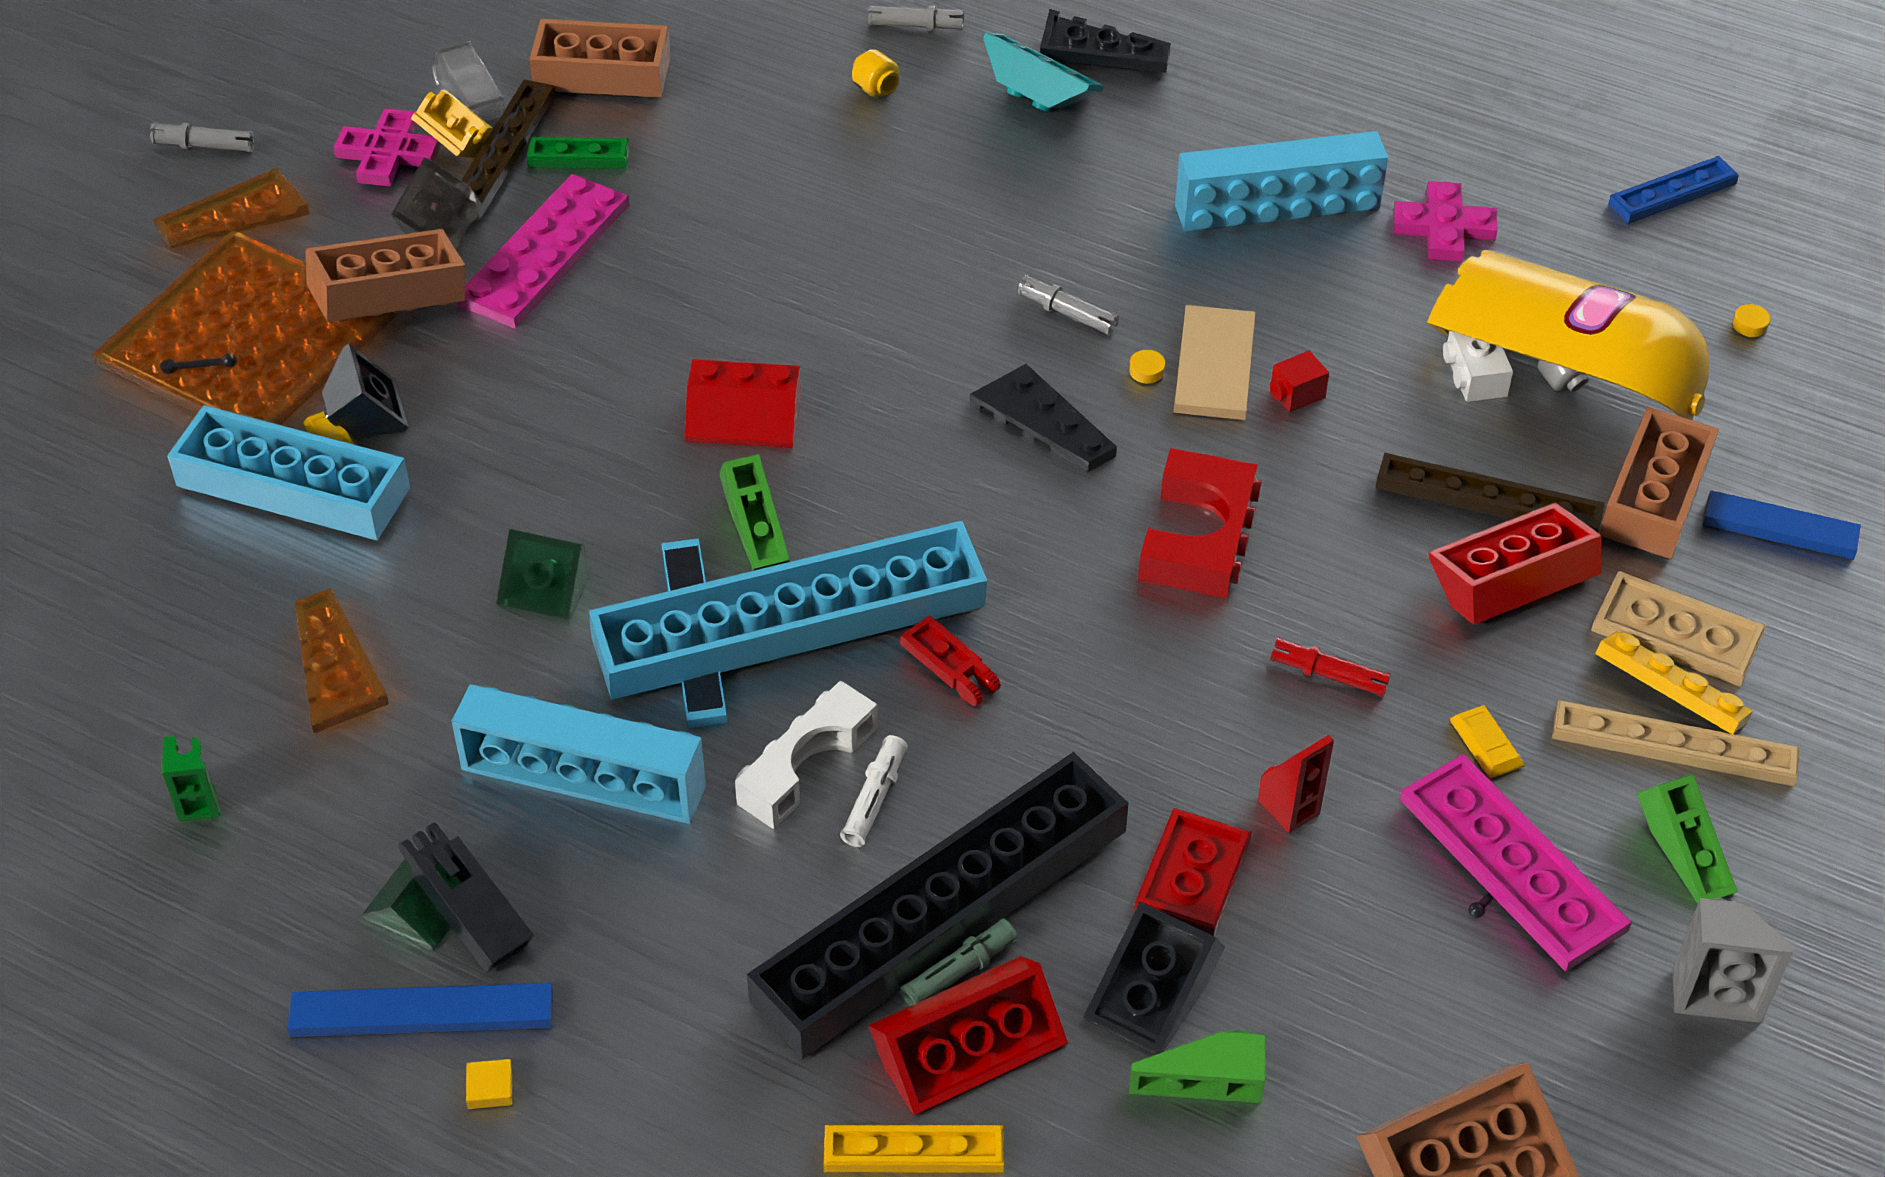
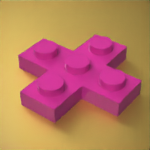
M384 108L375 129L343 126L333 148L335 158L361 160L356 172L358 183L391 187L399 165L432 168L441 144L431 135L413 134L417 123L411 117L416 112Z
M1428 181L1426 190L1427 203L1413 201H1395L1393 233L1427 236L1428 259L1463 261L1464 239L1496 241L1498 232L1497 208L1463 206L1462 183Z

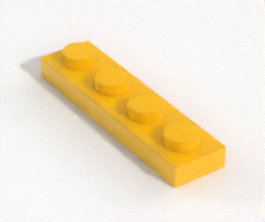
M1614 632L1600 642L1595 653L1732 735L1747 724L1753 713V710L1744 706L1743 701L1737 696L1720 692L1708 685V681L1701 675L1692 672L1688 673L1674 665V661L1670 657L1662 653H1653L1641 646L1639 640L1630 634Z

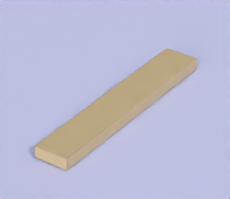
M1562 700L1557 702L1552 739L1793 787L1798 778L1799 747L1741 735H1732L1730 733Z

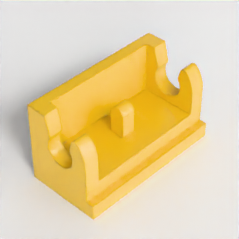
M441 90L437 96L432 91L429 92L417 112L413 113L411 117L414 122L457 157L475 158L493 129L447 90Z

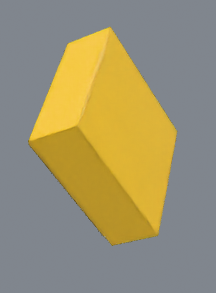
M511 1059L466 1063V1103L468 1109L513 1105Z

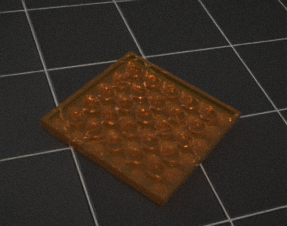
M232 230L93 352L92 356L96 365L197 414L203 405L282 425L327 382L344 346L349 343L358 351L361 350L398 312L384 313L380 316L350 318L343 322H327L307 286L305 262ZM226 354H232L237 359L236 365L232 368L219 365L178 369L172 374H164L160 367L161 362L167 359H171L174 362L223 358Z

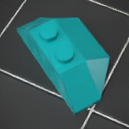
M985 32L983 40L997 82L1007 86V92L1019 98H1025L1026 96L1032 99V105L1036 108L1050 112L1051 108H1066L1103 91L1105 85L1002 33Z

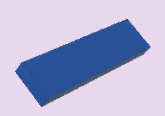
M1716 156L1612 194L1608 204L1630 224L1737 184L1739 175L1720 156Z
M1713 490L1709 492L1703 519V525L1852 560H1854L1857 553L1861 524Z

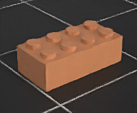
M540 19L529 58L532 81L554 85L555 92L662 98L671 58L668 26Z
M443 229L306 248L307 286L327 322H343L350 318L380 316L389 312L413 311L421 307L445 306L453 302L465 301V264Z
M1647 406L1608 501L1599 534L1602 537L1672 559L1710 460L1719 429Z

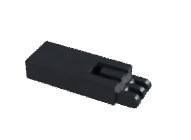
M433 822L426 827V833L429 838L422 831L412 835V840L419 851L408 839L398 844L399 850L413 868L410 874L487 973L528 946L534 934L459 836L450 841L439 825ZM441 865L447 873L445 877L448 881L456 876L461 884L450 889L435 868Z

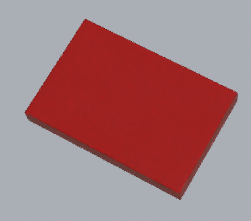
M1173 808L1136 898L1134 911H1136L1139 902H1142L1214 936L1249 846L1252 832Z

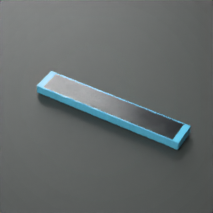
M699 538L661 543L668 591L706 582ZM720 671L682 681L688 728L728 723Z

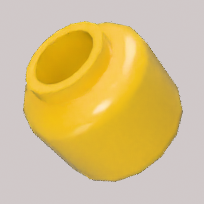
M876 49L868 50L855 59L852 69V80L856 86L868 95L880 98L891 94L899 84V67L895 61L883 52Z

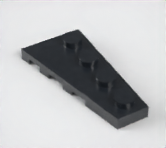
M1049 9L1040 53L1055 61L1166 73L1171 43L1134 32L1126 36L1120 34L1116 27L1106 24L1102 28L1087 25V19L1074 16L1072 20L1062 18L1059 11Z
M1027 364L970 394V405L979 410L982 407L994 413L996 420L1005 425L1008 422L1016 425L1023 430L1024 436L1033 441L1042 440L1051 446L1050 451L1086 472H1090L1116 457L1117 446Z

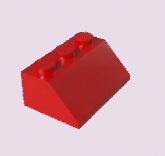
M692 359L687 383L685 441L793 448L801 402L800 366Z

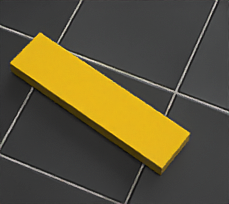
M825 1125L824 1172L1004 1173L1003 1125Z

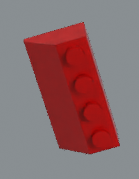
M1557 503L1542 507L1428 552L1429 560L1451 607L1473 625L1601 574V535Z
M1019 956L868 1025L881 1062L913 1115L1068 1043L1040 963L1023 956Z

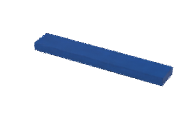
M552 983L292 992L287 1030L290 1037L551 1028L553 987Z

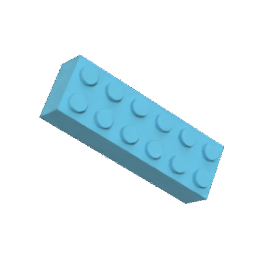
M1378 131L1180 153L1175 207L1184 231L1380 209L1389 157Z
M203 405L167 455L177 487L378 541L410 490L408 473L403 457Z
M472 684L469 685L451 721L460 765L463 771L691 824L706 788L701 737L694 736L685 731L676 732L654 727L646 722L637 723L616 718L607 713L598 714L577 709L568 704L559 705L539 700L533 696H520L500 691L494 687H481Z

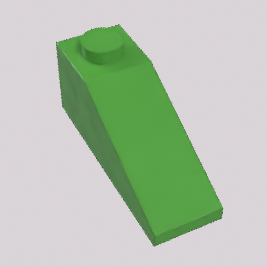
M759 454L723 462L719 476L731 516L752 570L789 562V555Z
M1694 774L1636 793L1652 835L1697 904L1700 898H1722L1738 892Z
M1246 1030L1221 1031L1134 1062L1131 1065L1129 1094L1261 1103L1265 1085V1035L1253 1034Z

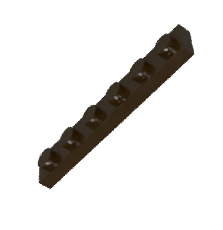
M523 80L447 202L448 214L480 221L556 96L554 85Z
M1384 453L1375 487L1381 490L1511 520L1557 503L1597 533L1600 529L1605 503L1390 453Z

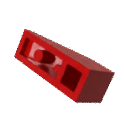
M1329 735L1282 764L1271 766L1261 776L1258 801L1288 833L1315 818L1321 812L1334 740Z

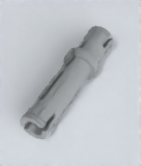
M870 5L868 10L870 12L868 14L869 26L927 28L928 31H935V28L959 30L964 28V23H962L964 22V9H936V6L929 5L928 9Z
M153 122L151 125V130H155V132H150L152 144L180 145V148L188 150L192 146L246 151L249 153L254 148L253 145H250V143H254L253 131L192 127L190 123H182L179 126Z
M1028 274L1024 275L1021 279L1026 284L1019 283L1018 295L1025 296L1042 304L1045 310L1049 312L1056 310L1108 336H1111L1115 329L1111 328V325L1117 327L1119 315L1112 314L1064 292L1063 288L1057 284L1050 286Z

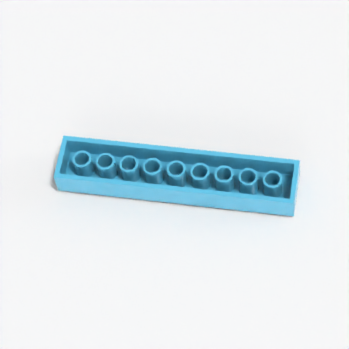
M958 521L589 610L591 638L610 698L613 700L681 683L682 681L719 671L721 673L918 624L927 616L938 619L982 608L985 606L987 578L963 521Z

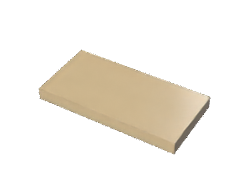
M1186 305L1174 413L1239 420L1246 419L1256 312Z
M1618 571L1593 622L1591 631L1606 637L1616 631L1630 634L1639 640L1641 646L1653 653H1662L1670 657L1677 664L1741 687L1766 625Z

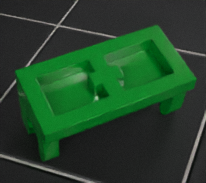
M175 736L163 737L162 775L179 822L217 818L221 814L217 801V792L210 780L205 762H202V746L197 737L192 738V749L186 754L177 753L179 748Z

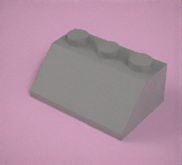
M1700 898L1673 967L1674 1013L1762 1023L1793 954L1792 944L1745 903L1731 902L1722 898Z

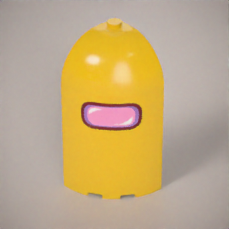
M1483 250L1478 258L1471 256L1458 268L1460 277L1454 285L1446 284L1427 320V323L1437 332L1449 335V331L1624 387L1660 403L1673 411L1677 416L1693 420L1694 415L1698 416L1701 413L1705 403V396L1703 394L1710 370L1708 347L1696 324L1679 309L1662 301L1492 250Z

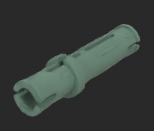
M1002 918L978 936H970L962 943L963 946L900 987V992L905 1002L909 1006L919 1003L942 992L974 969H983L989 965L990 959L994 955L1018 941V936L1013 926L1006 919Z

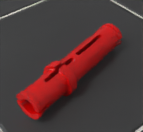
M1281 637L1277 638L1274 645L1276 646L1275 648L1289 652V654L1273 649L1270 661H1276L1304 670L1303 674L1310 677L1313 673L1379 695V697H1384L1386 686L1372 682V680L1388 685L1391 673L1378 671L1320 652V647L1314 645L1308 648L1284 640Z

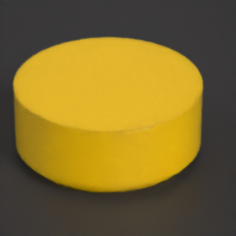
M1745 304L1736 309L1732 324L1734 329L1744 336L1759 337L1767 332L1771 318L1768 311L1754 304Z
M1140 350L1130 358L1129 373L1138 382L1146 384L1155 383L1164 376L1165 359L1156 351Z

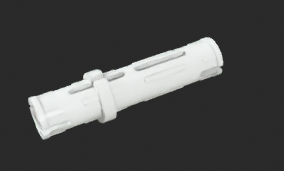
M894 735L885 737L876 760L868 765L865 772L867 779L844 829L840 833V837L845 843L854 847H862L865 844L867 835L888 789L897 782V770L904 754L908 750V745L903 739Z

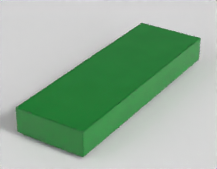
M530 137L527 166L528 168L627 169L630 150L629 138Z

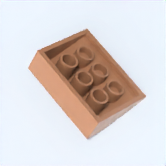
M1528 1062L1505 1066L1356 1136L1374 1177H1580Z

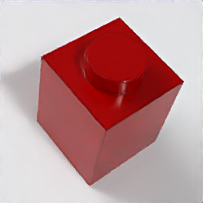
M1310 350L1273 365L1272 379L1269 385L1271 394L1275 400L1280 401L1289 412H1292L1326 398L1329 371Z

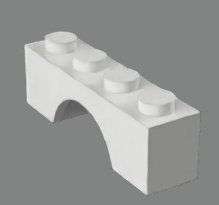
M841 680L830 691H824L818 697L815 705L806 714L796 717L787 732L778 740L771 741L766 746L763 754L751 766L747 765L739 772L735 780L737 805L772 829H775L800 805L799 779L795 774L798 766L806 758L822 751L840 750L853 753L878 729L877 703Z

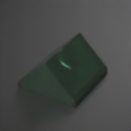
M509 529L496 604L570 620L589 581L584 544Z
M404 859L362 913V918L433 952L451 926L410 874L413 868ZM441 865L435 868L450 889L461 884L456 876L448 881L445 877L447 873Z

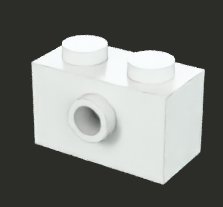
M1449 331L1448 341L1443 344V357L1446 363H1450L1453 370L1454 384L1456 388H1461L1466 402L1508 397L1513 370L1504 349Z

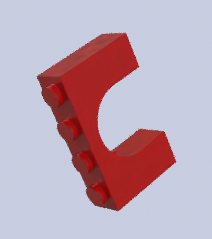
M1170 448L1163 472L1161 499L1205 508L1216 514L1223 521L1224 526L1211 534L1203 536H1187L1148 528L1140 554L1138 581L1228 598L1231 583L1238 584L1240 579L1242 562L1237 561L1238 556L1245 557L1248 546L1249 534H1244L1245 528L1252 529L1256 507H1251V502H1259L1262 480H1256L1258 464Z

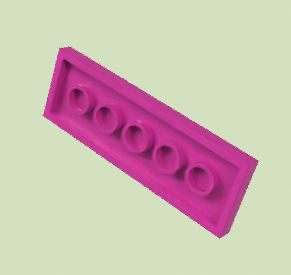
M571 174L465 285V301H459L457 305L516 328L628 208V195Z
M1464 754L1401 790L1399 800L1565 972L1629 931L1632 922Z

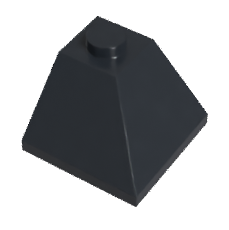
M349 343L344 346L322 390L326 407L324 409L326 418L334 426H341L352 435L393 433L407 430L409 426L395 378Z

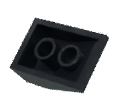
M1139 902L1083 1018L1155 1054L1164 1052L1207 986L1225 946L1216 937Z

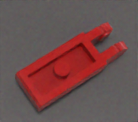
M927 616L900 636L901 646L952 689L956 688L960 697L967 701L968 704H971V706L975 707L983 701V695L979 688L968 679L972 675H974L978 684L985 688L986 691H989V693L993 694L1001 688L999 678L982 662V658L931 616Z

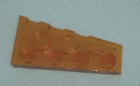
M275 168L153 220L156 230L168 246L175 248L310 215L305 200L279 169Z
M329 588L295 601L313 733H318L388 705L387 694L332 589Z

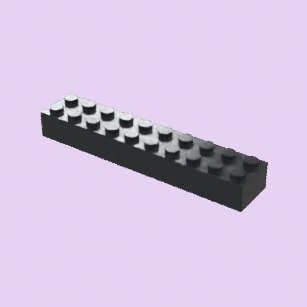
M1072 752L747 974L749 1002L803 1060L901 991L900 987L907 984L963 946L962 943L970 936L976 937L1000 919L1009 915L1125 833L1129 802L1075 752Z

